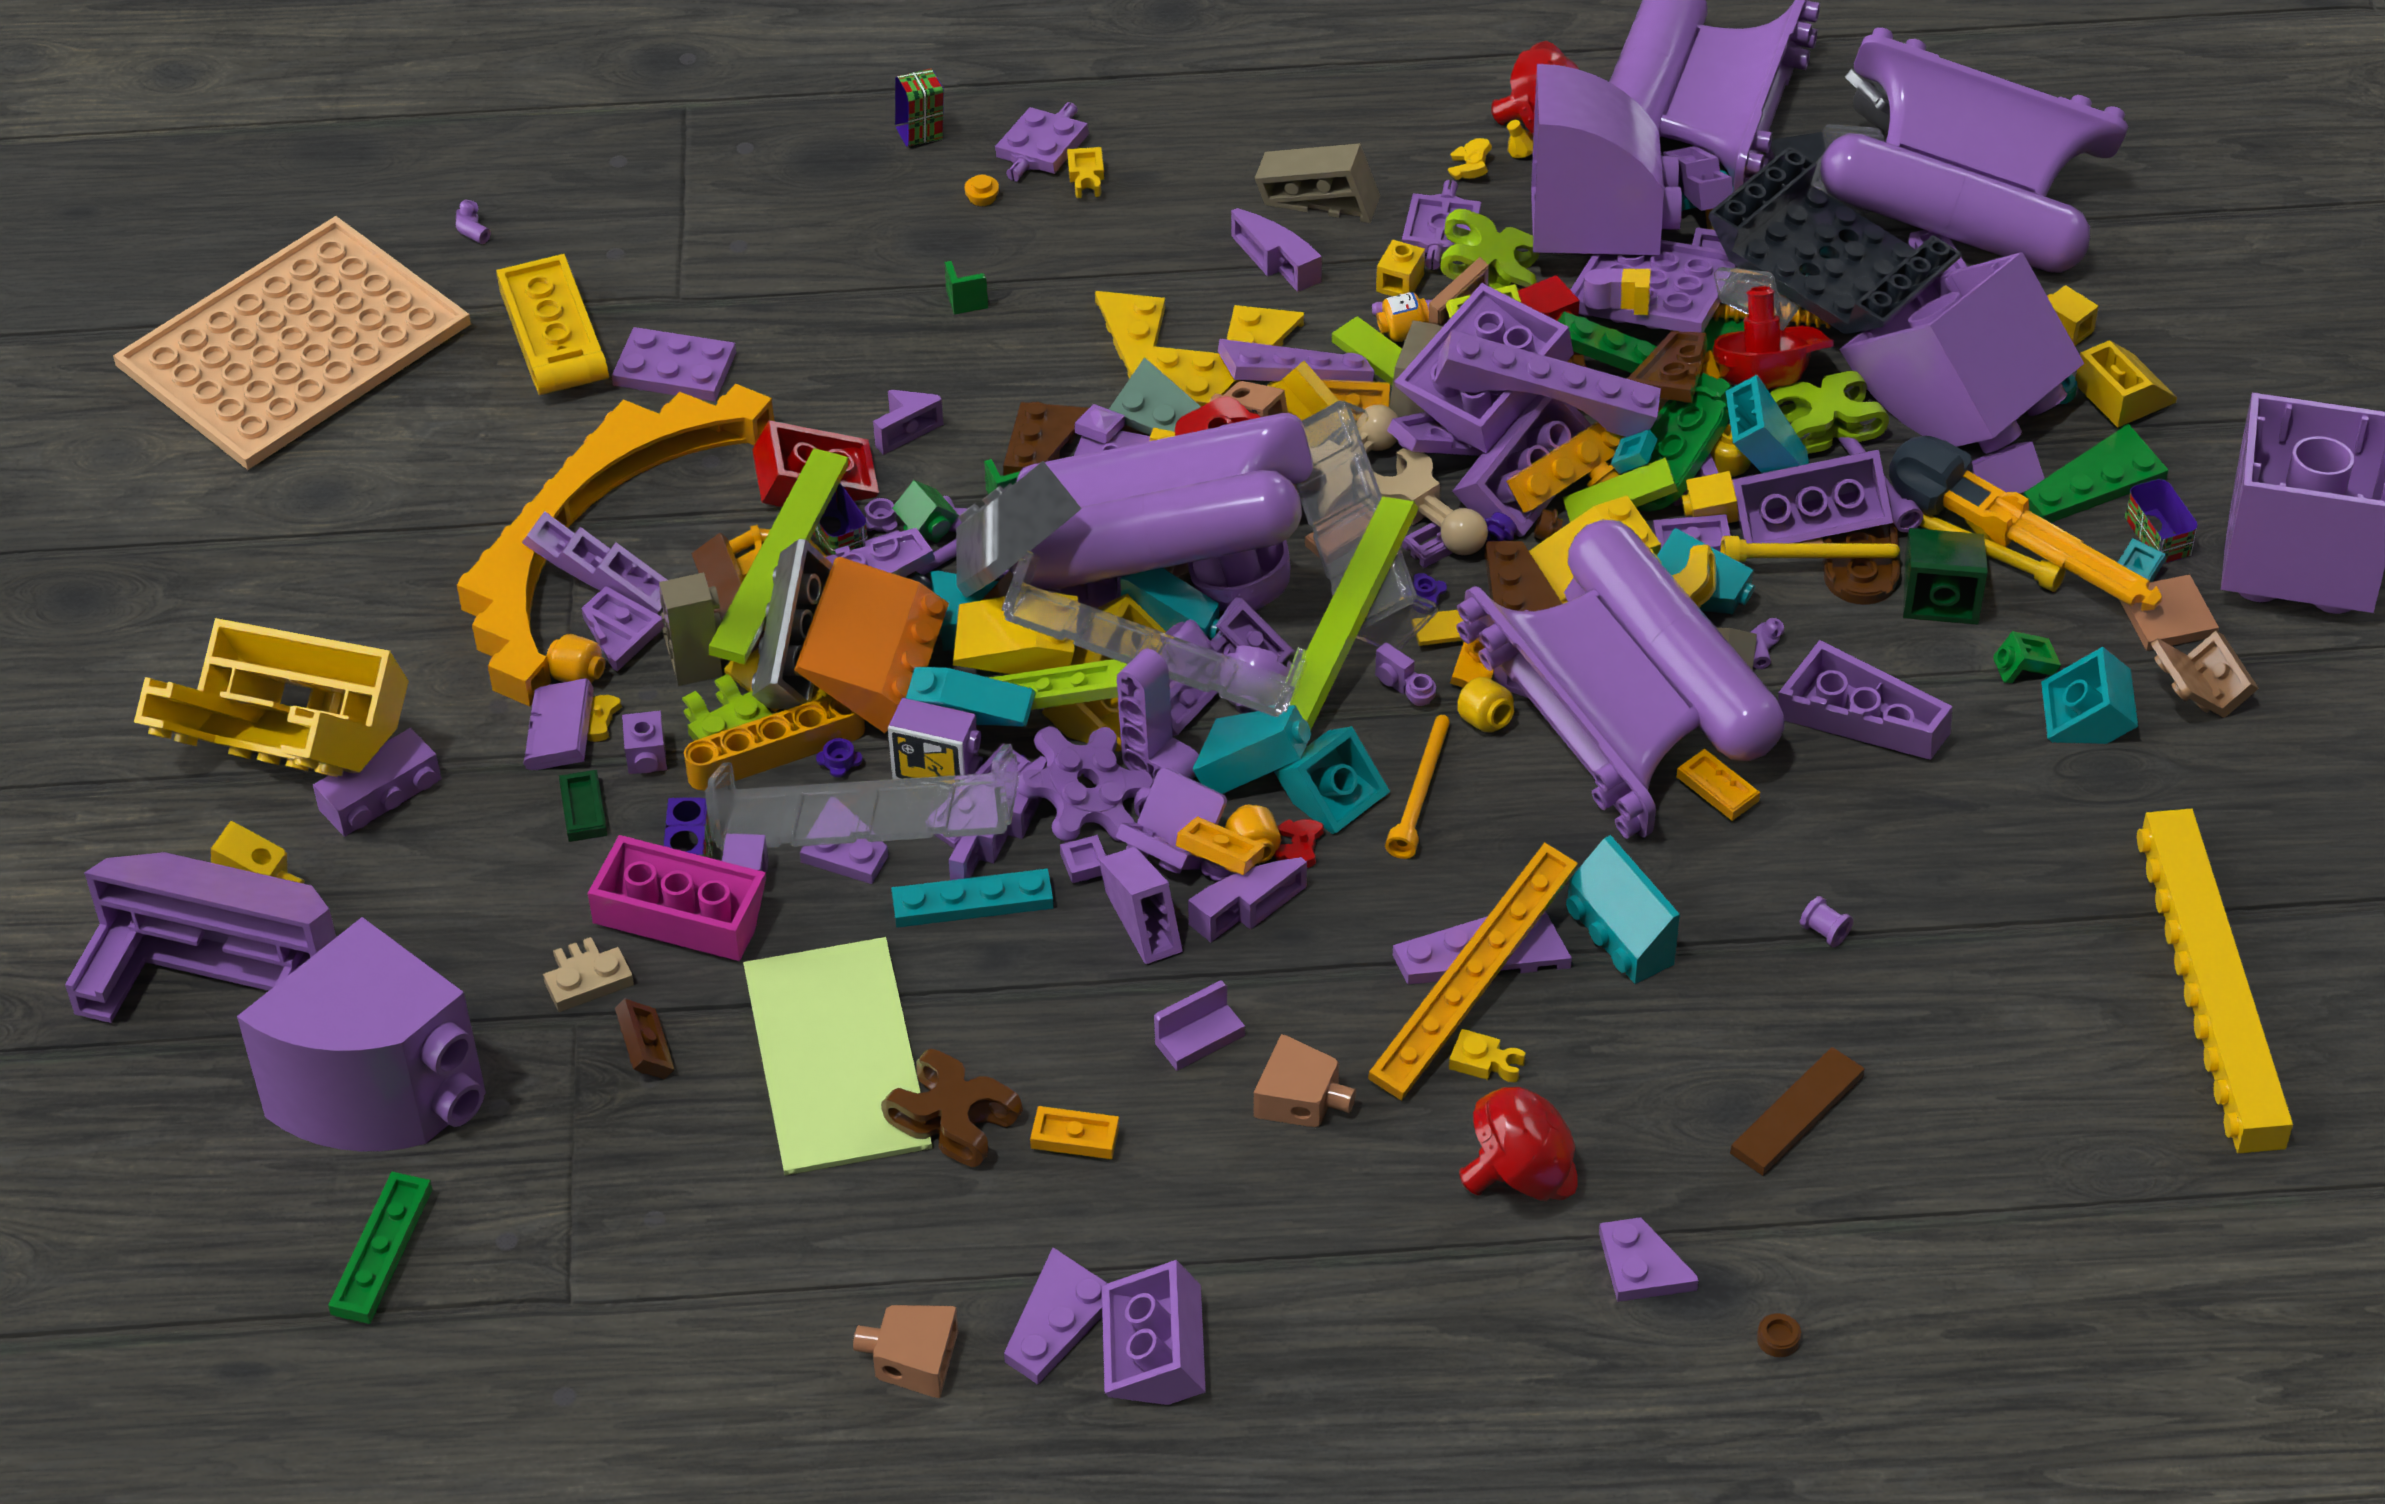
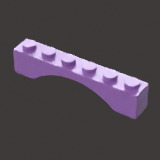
M1451 330L1439 353L1434 382L1435 384L1467 393L1511 390L1548 396L1568 403L1598 421L1608 432L1625 437L1651 429L1658 416L1661 388L1455 330Z

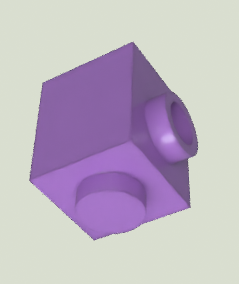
M661 711L622 715L628 773L637 774L667 770Z

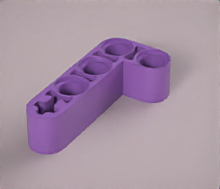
M1149 648L1143 649L1117 674L1123 762L1129 770L1148 772L1153 782L1157 772L1162 768H1169L1193 780L1196 777L1193 766L1199 754L1190 746L1172 737L1168 666L1156 651Z

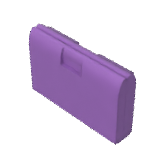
M587 678L535 689L524 756L526 769L540 770L584 762L594 688Z

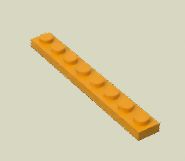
M1707 351L1699 377L1705 373L1716 379L1722 378L1712 351ZM1659 399L1658 413L1669 399ZM1597 421L1506 480L1523 513L1531 511L1592 471L1602 462L1612 458L1620 440L1626 437L1608 432Z
M1544 842L1369 1071L1368 1079L1401 1101L1575 873L1578 865L1576 861Z

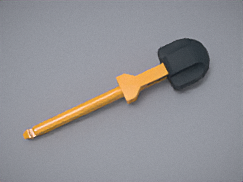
M1932 436L1913 437L1897 448L1889 465L1890 480L1902 499L1914 501L1920 510L1927 515H1943L1951 510L1981 527L1996 543L2007 547L2011 540L2130 606H2133L2135 603H2142V611L2154 610L2162 602V595L2157 586L2152 591L2148 589L2150 585L2148 579L2029 511V499L2017 492H2005L1973 474L1971 456L1967 452L1945 440Z

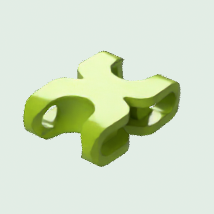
M1456 209L1446 217L1445 235L1448 240L1455 244L1442 254L1441 271L1444 275L1455 280L1480 257L1489 265L1488 286L1493 289L1512 285L1511 282L1524 287L1537 283L1535 274L1526 269L1534 264L1540 255L1539 252H1533V235L1513 227H1506L1499 233L1494 223L1488 217L1467 209ZM1456 224L1467 225L1470 230L1457 227ZM1524 248V249H1527V250H1529V251L1521 252V251H1518L1517 249ZM1453 261H1461L1464 264H1454Z
M1856 371L1828 375L1822 380L1821 388L1808 382H1797L1788 386L1778 387L1770 393L1778 406L1785 401L1794 402L1779 408L1806 447L1807 454L1829 449L1832 446L1834 437L1838 439L1840 437L1854 438L1858 442L1877 438L1886 431L1889 424V416L1881 404L1878 402H1863L1867 383ZM1853 386L1850 391L1844 392L1848 387ZM1876 418L1873 422H1871V423H1869V424H1862V423H1860V422H1863V421H1867V420ZM1810 433L1806 438L1801 439L1805 434Z

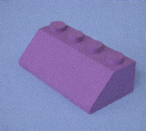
M1537 395L1487 454L1484 452L1481 454L1452 492L1468 509L1475 510L1484 519L1490 518L1495 512L1507 515L1517 526V532L1514 535L1522 537L1540 516L1542 509L1547 507L1555 495L1533 510L1523 513L1506 480L1587 429L1591 424L1576 407L1548 396Z
M1879 450L1732 479L1738 506V522L1742 537L1747 543H1796L1893 523Z

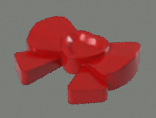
M1288 819L1278 825L1280 835L1292 837V844L1280 845L1273 855L1275 859L1280 861L1302 857L1307 861V868L1316 864L1314 847L1316 846V839L1324 833V825L1311 819H1303L1296 822Z

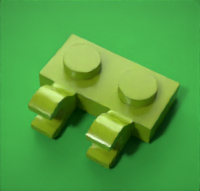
M729 674L714 680L716 686L720 689L716 693V697L724 706L711 713L708 711L702 697L696 691L682 697V701L688 706L684 710V714L691 722L688 724V735L694 741L772 715L765 705L752 696L753 691L742 696L735 681Z

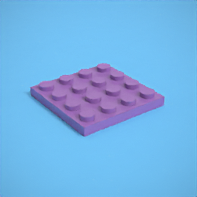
M1661 240L1660 255L1593 254L1570 290L1580 300L1579 316L1582 317L1595 316L1611 319L1616 323L1628 322L1645 325L1650 329L1662 328L1679 332H1704L1740 268L1728 260L1724 250ZM1599 268L1651 269L1648 315H1634V309H1613V307L1597 310L1587 307L1583 301L1585 273Z

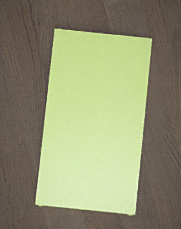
M886 937L743 962L784 1175L932 1149L930 1137L916 1139L888 1123L881 1109L882 1101L894 1089L902 1088L920 1093Z

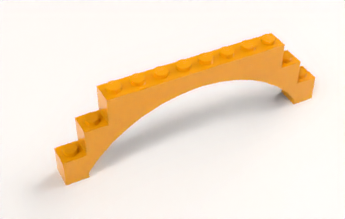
M734 384L726 395H722L719 398L716 406L679 391L669 403L662 407L660 414L623 399L613 411L606 415L601 425L586 437L584 444L573 456L566 459L563 467L557 474L544 484L539 494L524 506L522 513L511 525L504 528L501 536L489 549H486L481 554L477 563L459 579L457 591L461 610L476 616L472 624L476 648L478 651L492 656L488 664V671L494 692L530 707L533 702L535 689L548 686L551 683L547 656L538 653L531 635L530 622L534 590L546 559L522 543L544 511L569 528L592 504L612 489L657 465L691 453L716 447L742 443L755 445L769 420L774 421L771 397Z

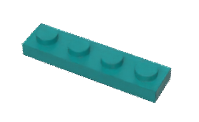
M1048 869L891 887L896 928L1053 909V896Z

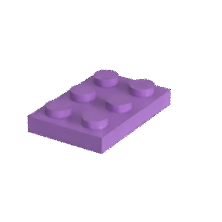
M633 327L613 371V386L677 395L680 391L697 399L715 402L736 355L735 343Z

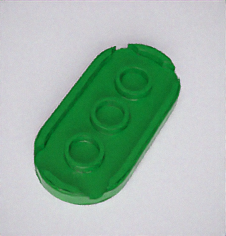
M1696 386L1692 403L1668 400L1658 413L1657 419L1650 429L1658 440L1648 464L1666 457L1678 491L1636 507L1637 510L1651 512L1663 509L1677 501L1686 491V480L1695 477L1728 424V406L1716 390L1705 386ZM1631 469V470H1628V471H1626V472H1623V473H1621V475L1624 474V473H1627V472H1629V471L1635 470V469Z

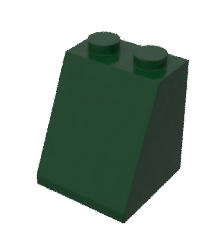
M1909 528L1905 551L1904 619L1979 624L1987 578L1984 534Z

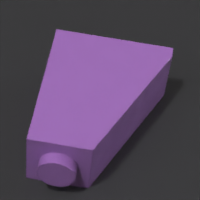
M1136 847L1099 858L1106 894L1143 962L1149 964L1183 952L1169 882Z

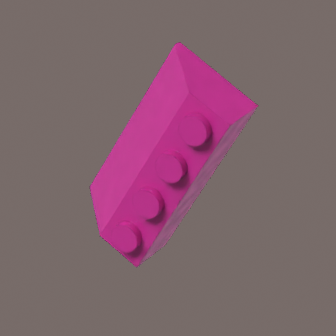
M619 835L588 891L592 921L594 924L740 961L755 932L766 881V872Z

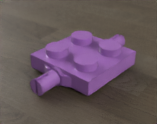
M1067 102L1060 112L1056 114L1029 107L995 146L996 157L1014 163L1006 172L1010 180L1018 181L1023 173L1029 169L1043 170L1055 174L1068 159L1067 149H1076L1089 135L1087 123L1071 119L1078 112L1077 107L1073 103Z
M1450 180L1444 182L1442 194L1423 195L1413 193L1402 242L1424 248L1425 253H1428L1425 266L1431 269L1432 262L1433 270L1437 269L1440 265L1441 255L1450 246L1455 244L1446 238V217L1456 209H1467L1481 214L1480 201L1464 200L1455 196L1458 184L1454 180H1452L1451 187ZM1456 224L1457 227L1470 230L1467 225Z

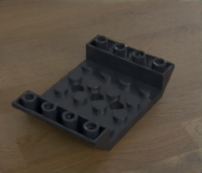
M1790 146L1710 211L1708 218L1730 262L1844 334L1881 328L1960 259L1962 254L1933 235L1917 249H1914L1909 244L1901 241L1880 226L1811 185L1817 163ZM1841 239L1849 240L1850 242L1845 243ZM1821 256H1827V257H1830V259L1826 260V259L1822 258ZM1802 273H1808L1811 275L1806 277Z

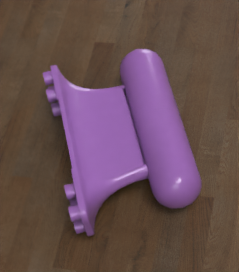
M1642 0L1609 82L1627 93L1644 109L1658 128L1659 137L1696 146L1718 157L1719 161L1728 171L1729 176L1732 177L1734 192L1770 162V158H1765L1760 153H1768L1770 150L1772 132H1769L1785 86L1789 84L1794 68L1807 69L1810 50L1802 49V47L1814 49L1818 35V29L1812 28V24L1807 23V21L1817 22L1820 3L1809 0H1794L1793 4L1783 15L1768 24L1752 28L1734 29L1704 25L1708 13L1706 0Z
M1875 28L1872 35H1868L1863 39L1854 61V69L1860 76L1879 83L1887 94L1890 107V124L1887 140L1884 142L1855 133H1848L1835 139L1828 146L1821 160V181L1827 193L1840 201L2003 257L2023 252L2030 266L2047 272L2062 273L2078 264L2084 258L2089 248L2090 226L2081 211L2071 205L2046 196L2058 173L2075 156L2088 154L2098 158H2111L2118 152L2128 130V125L2124 121V111L2112 106L2105 108L2104 111L2092 108L2091 100L2082 95H2075L2071 100L2063 97L2057 98L1940 58L1937 54L1925 51L1926 45L1920 40L1909 39L1905 44L1893 40V33L1888 29Z
M1280 413L1115 449L1045 462L1082 509L1009 569L1015 580L1029 590L1051 591L1275 546L1289 539L1297 529L1302 516L1301 500L1293 484L1305 481L1313 470V458L1304 425L1296 415ZM1038 464L1023 468L1018 475L1017 481Z
M1602 519L1586 525L1575 535L1568 550V565L1574 579L1586 592L1585 594L1549 609L1516 611L1497 604L1481 588L1474 586L1466 590L1465 601L1457 605L1458 613L1463 621L1458 623L1456 628L1465 643L1469 644L1476 639L1479 640L1484 646V649L1478 652L1484 667L1492 671L1500 666L1511 681H1515L1572 750L1595 779L1598 787L1592 790L1594 801L1602 810H1606L1614 805L1621 814L1615 819L1616 827L1622 836L1628 839L1636 833L1641 837H1646L1653 832L1656 806L1648 792L1649 784L1662 758L1684 736L1699 727L1714 747L1729 759L1751 761L1765 756L1777 744L1784 731V715L1774 695L1639 536L1621 521Z

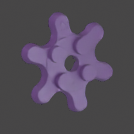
M1048 726L1039 730L1035 735L1034 743L1036 748L1045 756L1047 766L1045 769H1029L1020 773L1015 780L1018 792L1029 798L1043 797L1054 804L1057 815L1052 822L1051 828L1054 835L1062 841L1069 842L1075 840L1080 834L1082 825L1088 822H1095L1102 825L1114 840L1124 842L1115 838L1120 824L1135 822L1124 809L1123 802L1128 798H1135L1137 791L1142 787H1152L1153 779L1151 775L1143 770H1127L1117 764L1116 756L1113 753L1117 747V737L1110 728L1101 727L1093 731L1087 745L1072 744L1055 727ZM1084 774V777L1090 779L1093 784H1096V787L1086 788L1078 781L1077 777Z

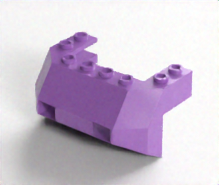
M166 852L106 858L84 872L100 924L65 986L75 1015L112 1023L145 962L269 991L334 940L336 934L330 910L312 885Z

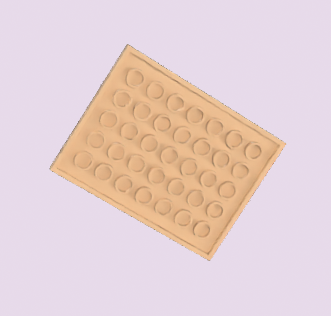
M334 216L119 351L113 357L115 365L249 470L471 325L469 313L347 223Z

